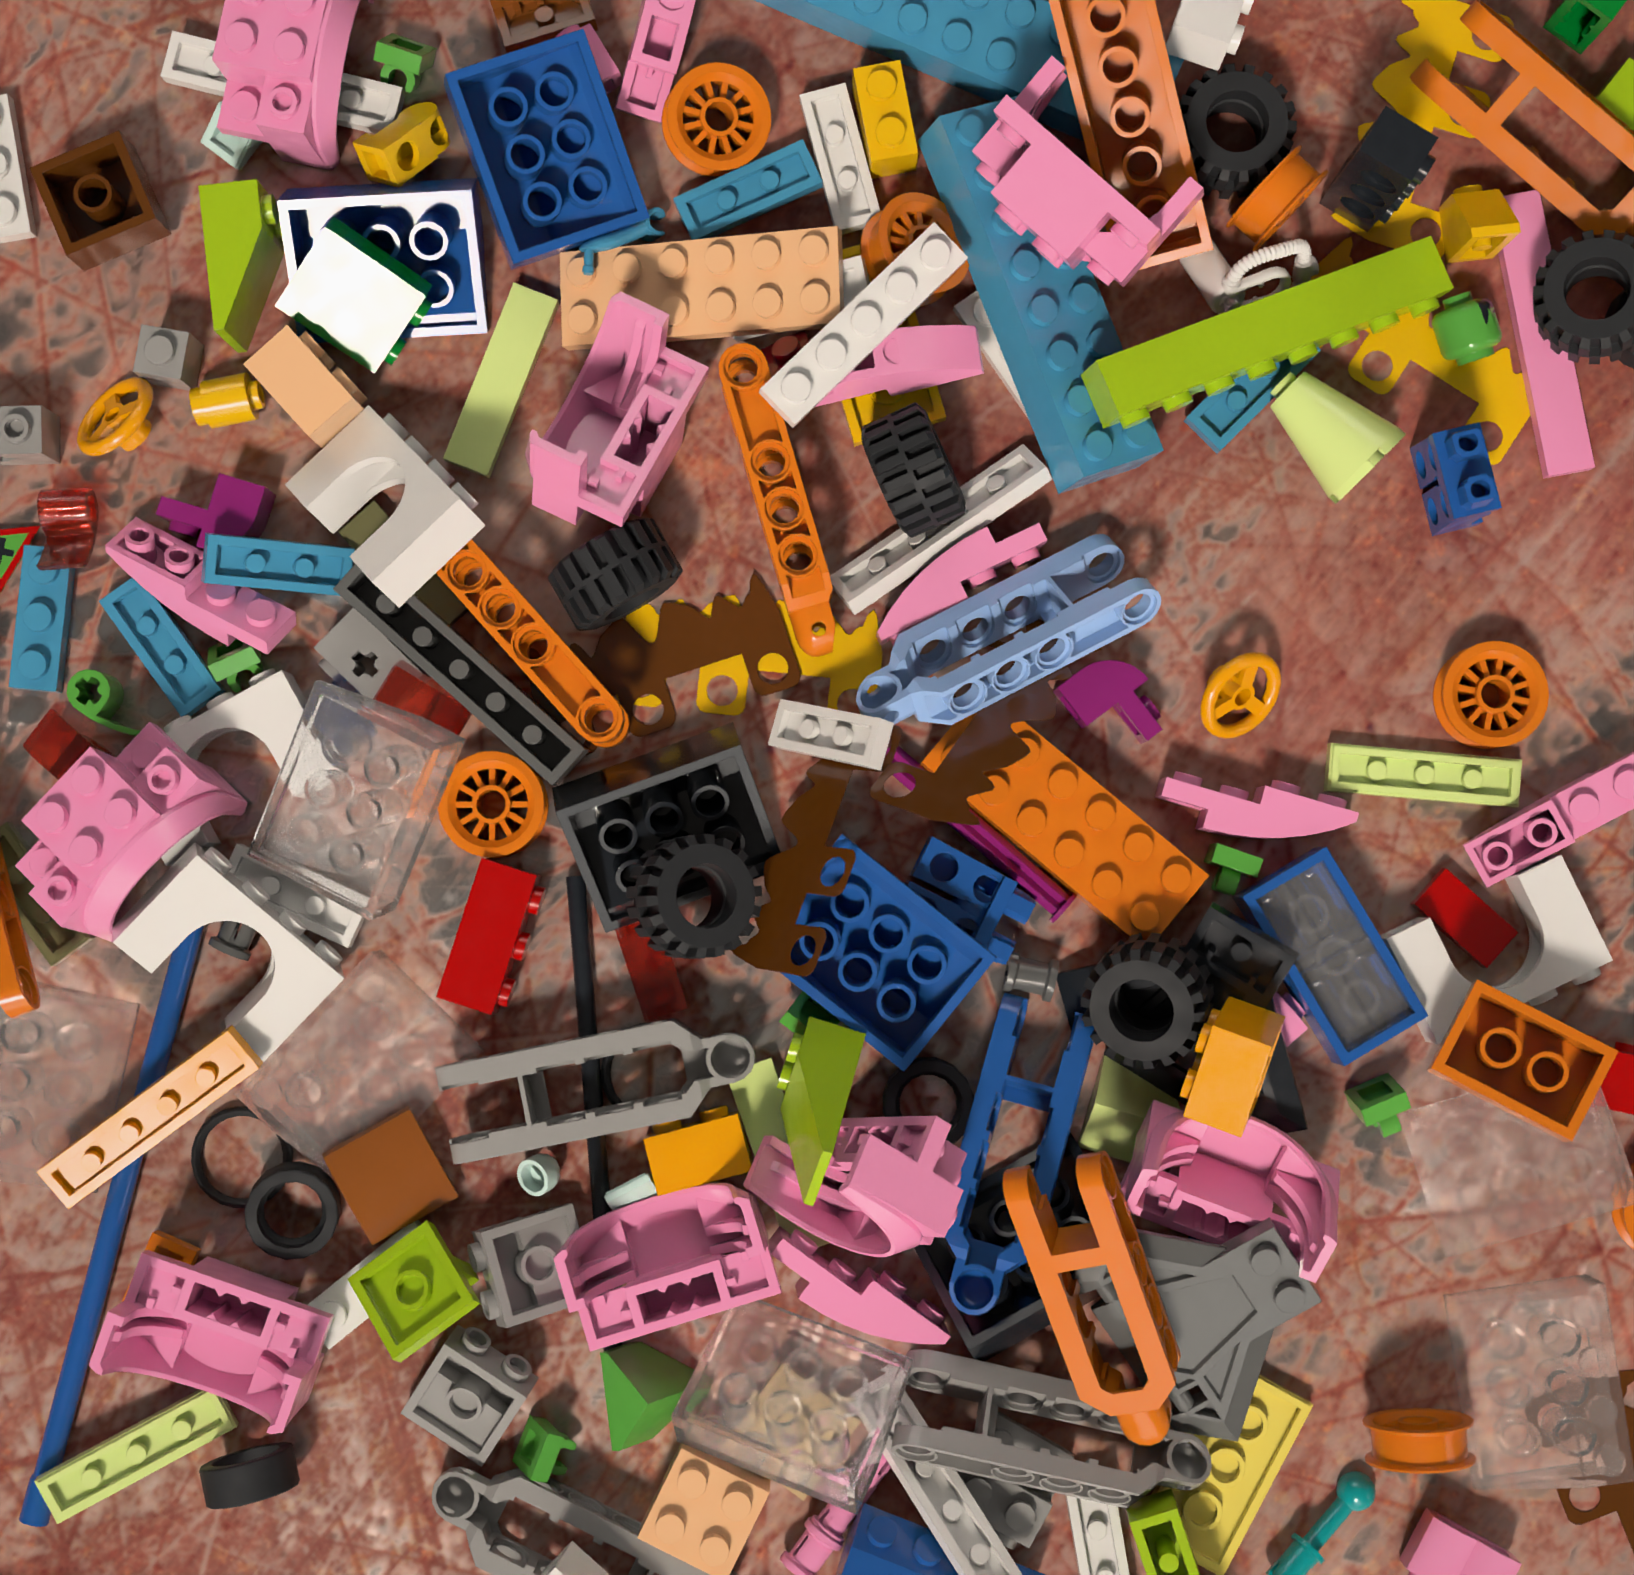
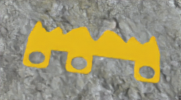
M1401 0L1403 4L1414 10V17L1419 22L1418 27L1398 35L1396 38L1398 44L1410 54V57L1390 64L1376 76L1372 83L1374 90L1393 106L1397 113L1430 133L1436 127L1467 138H1475L1464 127L1454 123L1449 114L1411 81L1410 76L1426 57L1430 59L1431 64L1447 79L1450 77L1457 51L1490 62H1499L1503 58L1493 50H1483L1474 43L1472 32L1460 20V17L1470 7V4L1457 0ZM1499 14L1514 27L1513 21L1508 16ZM1465 86L1485 105L1490 107V98L1485 92ZM1374 122L1358 126L1359 142ZM1414 190L1408 199L1405 198L1399 209L1393 212L1386 224L1378 220L1368 232L1336 213L1331 214L1337 222L1368 241L1394 249L1413 242L1410 231L1412 225L1417 220L1422 218L1432 219L1439 225L1441 230V236L1436 244V248L1440 257L1444 254L1440 212L1410 203Z
M1351 237L1342 241L1318 263L1319 273L1311 276V280L1353 265L1352 258L1349 257L1353 245ZM1410 312L1398 316L1400 320L1398 324L1376 334L1372 333L1370 327L1364 329L1369 334L1348 366L1349 374L1353 379L1377 394H1386L1393 388L1409 361L1412 360L1479 403L1466 425L1484 421L1497 424L1502 431V442L1497 449L1488 452L1491 465L1498 464L1503 459L1530 417L1522 373L1515 374L1513 372L1510 349L1505 347L1496 351L1493 355L1458 366L1456 360H1446L1441 355L1434 330L1429 326L1430 313L1413 319ZM1372 351H1382L1392 361V372L1382 381H1373L1367 378L1362 370L1364 357Z
M735 595L723 597L732 604L741 607ZM678 599L675 602L677 604L686 605L683 599ZM778 600L775 603L780 610L800 674L830 678L827 708L838 710L837 701L841 693L848 689L858 690L860 684L868 675L881 669L883 654L882 646L876 638L879 626L874 610L867 615L863 627H858L850 635L845 633L833 616L835 621L833 653L811 657L804 653L797 643L784 601ZM712 603L708 604L700 612L707 618H711ZM646 604L627 615L625 620L644 640L653 643L657 636L659 614L656 613L651 605ZM820 627L817 632H812L816 636H822L825 630ZM769 653L760 659L757 670L787 674L788 664L781 655ZM742 654L700 667L696 703L702 712L732 716L743 712L746 705L749 674ZM719 675L732 678L738 689L735 700L726 706H718L712 703L707 695L709 682ZM871 685L867 693L875 691L878 685ZM650 694L646 697H639L634 705L656 707L662 702L658 697Z

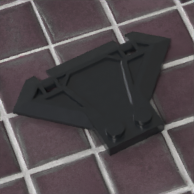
M1212 902L1187 945L1179 947L1185 953L1192 948L1199 955L1195 962L1197 967L1206 964L1210 972L1206 984H1213L1214 996L1210 1003L1214 1004L1213 1008L1220 1011L1228 996L1277 1013L1273 996L1299 955L1295 950L1215 902ZM1097 964L1058 972L1057 983L1071 1031L1075 1012L1084 1014L1087 1008L1081 1007V996L1087 989L1084 987V984ZM1131 980L1123 984L1125 1001L1137 1015L1149 1020H1163L1174 1015L1170 997L1157 984L1147 980ZM1281 1029L1251 1116L1277 1127L1284 1133L1307 1130L1308 1124ZM1196 1041L1191 1051L1184 1057L1179 1054L1175 1063L1164 1066L1160 1059L1154 1069H1144L1143 1061L1139 1060L1136 1061L1134 1067L1124 1065L1125 1057L1116 1053L1112 1059L1113 1061L1182 1104L1187 1105L1188 1099L1181 1097L1180 1093L1188 1070L1192 1068L1198 1052H1195Z

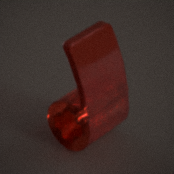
M92 487L41 490L37 498V511L40 525L46 535V541L40 560L36 565L39 570L86 567L94 549L99 519L98 503Z
M399 666L392 667L371 701L373 709L446 752H450L472 716V713L457 700L438 689L436 690Z
M50 709L23 744L24 749L58 780L89 747L117 757L97 741L79 733L54 709Z

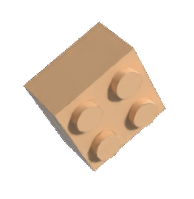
M286 325L243 364L300 428L322 449L364 410L361 405L367 400V397L339 367L332 373L329 371L336 363L307 331L298 337Z
M684 1435L641 1522L637 1538L710 1575H730L770 1493L771 1478Z

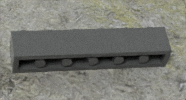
M356 564L333 588L334 591L552 786H558L590 751L415 593L399 608L370 581Z

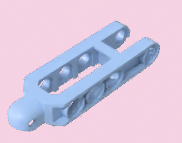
M1105 534L1089 536L898 634L891 651L889 665L868 675L860 684L856 695L859 712L862 715L882 718L894 724L915 715L920 722L953 725L1145 625L1157 614L1161 606V596L1147 578H1133L1111 589L1107 586L1073 604V601L1115 579L1124 565L1125 556L1110 537ZM1107 553L1100 564L1089 568L1091 561L1096 556ZM1139 594H1143L1136 605L1125 609L1131 599ZM1023 596L1018 606L1010 611H1005L1007 604L1012 599ZM975 618H981L977 627L969 632H963L968 622ZM1040 618L1044 622V624L1026 633L1020 631L1014 634L1013 640L982 656L978 653L970 657V662L939 678L936 676L928 677ZM1055 638L1058 639L1051 649L1044 653H1039L1047 642ZM935 639L939 640L938 645L929 653L920 654L922 648L928 642ZM1010 661H1015L1010 670L1002 675H997V672L1003 665ZM972 683L971 688L966 693L953 698L959 688L965 684ZM871 685H878L875 691L867 693Z

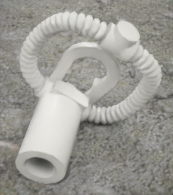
M1291 239L1278 245L1259 249L1258 252L1253 251V255L1249 253L1247 257L1243 256L1242 260H1238L1233 265V268L1230 267L1213 240L1214 250L1179 259L1209 307L1218 315L1289 289L1290 286L1294 287L1310 281L1311 276L1319 273L1318 262L1314 256H1311V247L1303 239ZM1291 254L1297 255L1294 260L1292 273L1293 282H1291L1289 272L1279 266L1267 268L1245 278L1243 276L1253 266L1256 267L1257 264L1261 265L1266 261H1274ZM1276 278L1280 279L1278 287L1272 293L1262 297L1254 296L1252 299L1244 301L1245 290L1257 285L1259 288H1262L1264 282Z

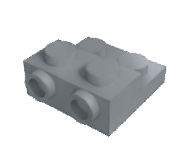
M566 1203L525 1217H516L472 1231L474 1243L467 1245V1252L474 1272L482 1271L487 1290L480 1292V1301L488 1320L495 1319L497 1326L509 1328L568 1308L553 1258L570 1235L579 1229L573 1203Z
M457 1325L406 1403L401 1414L482 1467L539 1377L531 1373L530 1363L522 1356L517 1354L505 1356L490 1346L491 1340L484 1331L475 1327L464 1329Z
M997 1412L994 1437L1001 1438V1444L1038 1451L1042 1447L1050 1449L1051 1455L1074 1459L1073 1453L1003 1413ZM957 1471L1003 1545L1013 1550L1018 1543L1030 1548L1053 1506L1051 1499L1055 1493Z

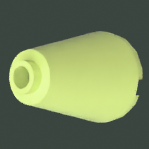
M1305 371L1298 378L1292 372L1288 373L1270 392L1276 398L1270 408L1327 497L1335 504L1406 435L1396 425Z

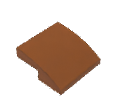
M490 0L506 53L553 39L562 30L571 25L582 27L591 24L593 29L598 31L589 0Z
M409 1105L322 1153L328 1169L372 1246L459 1197L455 1186L436 1156L429 1139Z

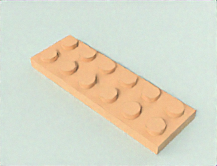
M838 226L621 246L608 251L594 253L593 266L595 269L593 275H584V272H582L584 252L580 250L560 252L562 347L568 351L592 348L611 297L620 291L670 314L666 342L823 329L844 309L842 230Z

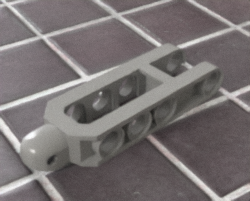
M671 1018L437 1066L435 1071L440 1092L468 1084H484L517 1077L526 1119L524 1123L474 1132L449 1139L453 1164L468 1163L690 1118L711 1087L738 1082L751 1072L755 1063V1051L752 1043L745 1036L738 1033H723L703 1037L678 1019ZM672 1044L682 1051L687 1081L680 1091L552 1117L543 1070L573 1063L575 1065L583 1064L590 1060L617 1054H632L639 1050Z
M915 1349L906 1353L902 1379L907 1385L923 1391L978 1402L975 1432L943 1426L941 1430L918 1425H901L902 1422L898 1421L894 1428L891 1451L900 1458L1122 1508H1129L1151 1492L1157 1485L1178 1490H1193L1199 1487L1210 1475L1212 1468L1211 1456L1204 1443L1192 1434L1168 1430L1167 1435L1161 1442L1152 1446L1138 1445L1129 1440L1133 1446L1131 1472L1098 1465L1099 1460L1089 1458L1086 1462L1051 1455L1050 1449L1042 1447L1038 1451L1001 1444L1002 1439L994 1437L998 1407L1122 1435L1125 1434L1121 1430L1117 1416H1109L1079 1400L1073 1381L934 1350Z
M453 1467L440 1475L432 1490V1503L437 1514L445 1521L466 1531L475 1566L492 1575H540L553 1561L502 1535L498 1520L508 1500L513 1501L515 1497L549 1513V1519L555 1523H558L559 1519L587 1532L594 1536L593 1542L602 1545L604 1541L636 1557L628 1575H653L654 1572L659 1575H710L638 1539L641 1522L549 1477L547 1484L532 1481L517 1467L494 1475L490 1480L470 1469ZM733 1570L730 1573V1575H738Z

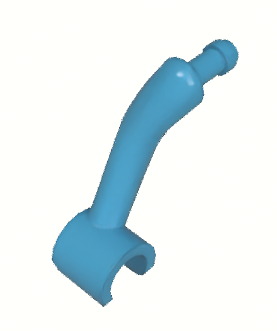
M653 207L648 210L649 219L653 221L661 220L666 216L664 210L659 207ZM647 219L618 231L590 239L579 247V250L584 252L582 272H584V275H593L595 269L593 266L594 253L608 251L639 238L647 242H653L665 235V232L655 230L651 226L650 220Z

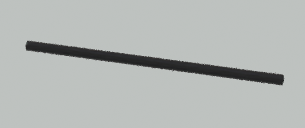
M581 875L566 877L579 1037L598 1033L586 884ZM600 1058L581 1064L584 1110L603 1107ZM606 1135L587 1138L593 1220L612 1211L604 1198L606 1192L610 1191ZM622 1342L604 1347L603 1351L621 1346Z

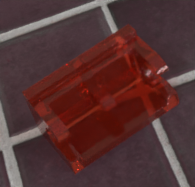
M640 922L616 929V935L644 1020L650 1021L660 1016L689 1008L691 1004L676 958L665 956V951H655L647 944L650 937H639L634 929Z

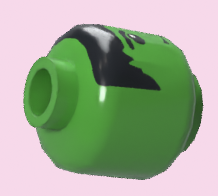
M1471 291L1443 300L1445 310L1437 313L1432 319V327L1443 358L1446 360H1456L1457 365L1461 366L1495 354L1493 346L1501 341L1502 332L1491 300L1488 298L1473 300Z

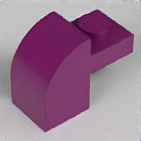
M219 473L208 510L161 496L156 515L170 522L168 530L197 539L198 532L201 531L196 547L204 551L205 532L259 538L268 523L276 494L265 486Z
M1103 660L1092 663L1078 671L1053 691L1081 729L1113 707L1140 744L1147 742L1163 730L1157 722L1161 715L1155 705L1147 696L1143 695L1138 698L1134 692L1148 678L1139 669L1128 663L1117 660Z

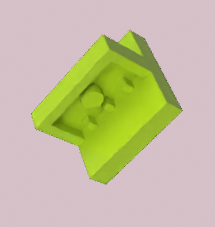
M427 1220L348 1278L351 1287L390 1356L398 1362L408 1358L481 1304L471 1287L480 1280L471 1264L453 1256L436 1226Z

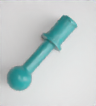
M1359 1471L1345 1473L1337 1483V1498L1303 1538L1296 1533L1291 1535L1293 1542L1265 1572L1266 1575H1306L1316 1563L1322 1564L1325 1560L1318 1551L1352 1511H1363L1374 1502L1376 1489L1370 1477Z

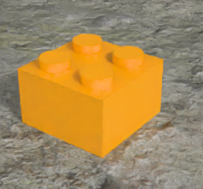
M1228 996L1221 1011L1212 1008L1207 1023H1204L1195 1047V1052H1198L1192 1068L1188 1070L1181 1089L1180 1096L1188 1099L1183 1116L1241 1138L1257 1103L1286 1016Z

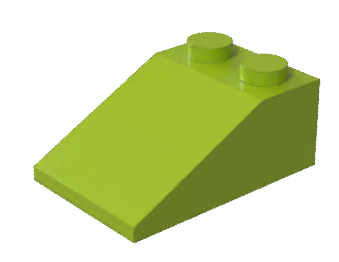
M257 179L199 185L213 329L237 353L247 352L284 255L278 205L274 195L268 194Z
M809 1016L804 1034L795 1032L793 1034L777 1088L785 1090L780 1111L803 1203L814 1206L834 1151L866 1034Z

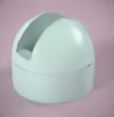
M536 1154L527 1158L519 1164L517 1170V1177L521 1187L532 1196H541L553 1189L561 1176L557 1160L548 1154Z

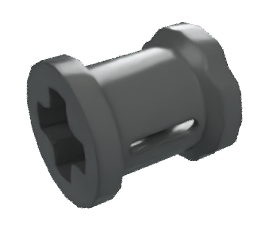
M224 921L218 935L211 936L208 944L232 957L249 961L251 952L248 949L257 931L248 925L242 924L235 939L234 936L240 923Z
M1013 950L1006 965L1002 992L1010 993L1013 989L1041 995L1042 1001L1050 1002L1058 977L1059 960L1051 959L1048 963L1021 957L1019 951Z

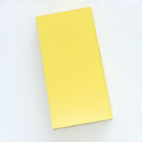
M1259 1374L1238 1442L1192 1434L1199 1438L1209 1451L1212 1464L1210 1475L1199 1487L1193 1490L1172 1488L1196 1563L1216 1575H1224L1313 1407L1311 1401ZM1157 1485L1152 1494L1171 1488Z

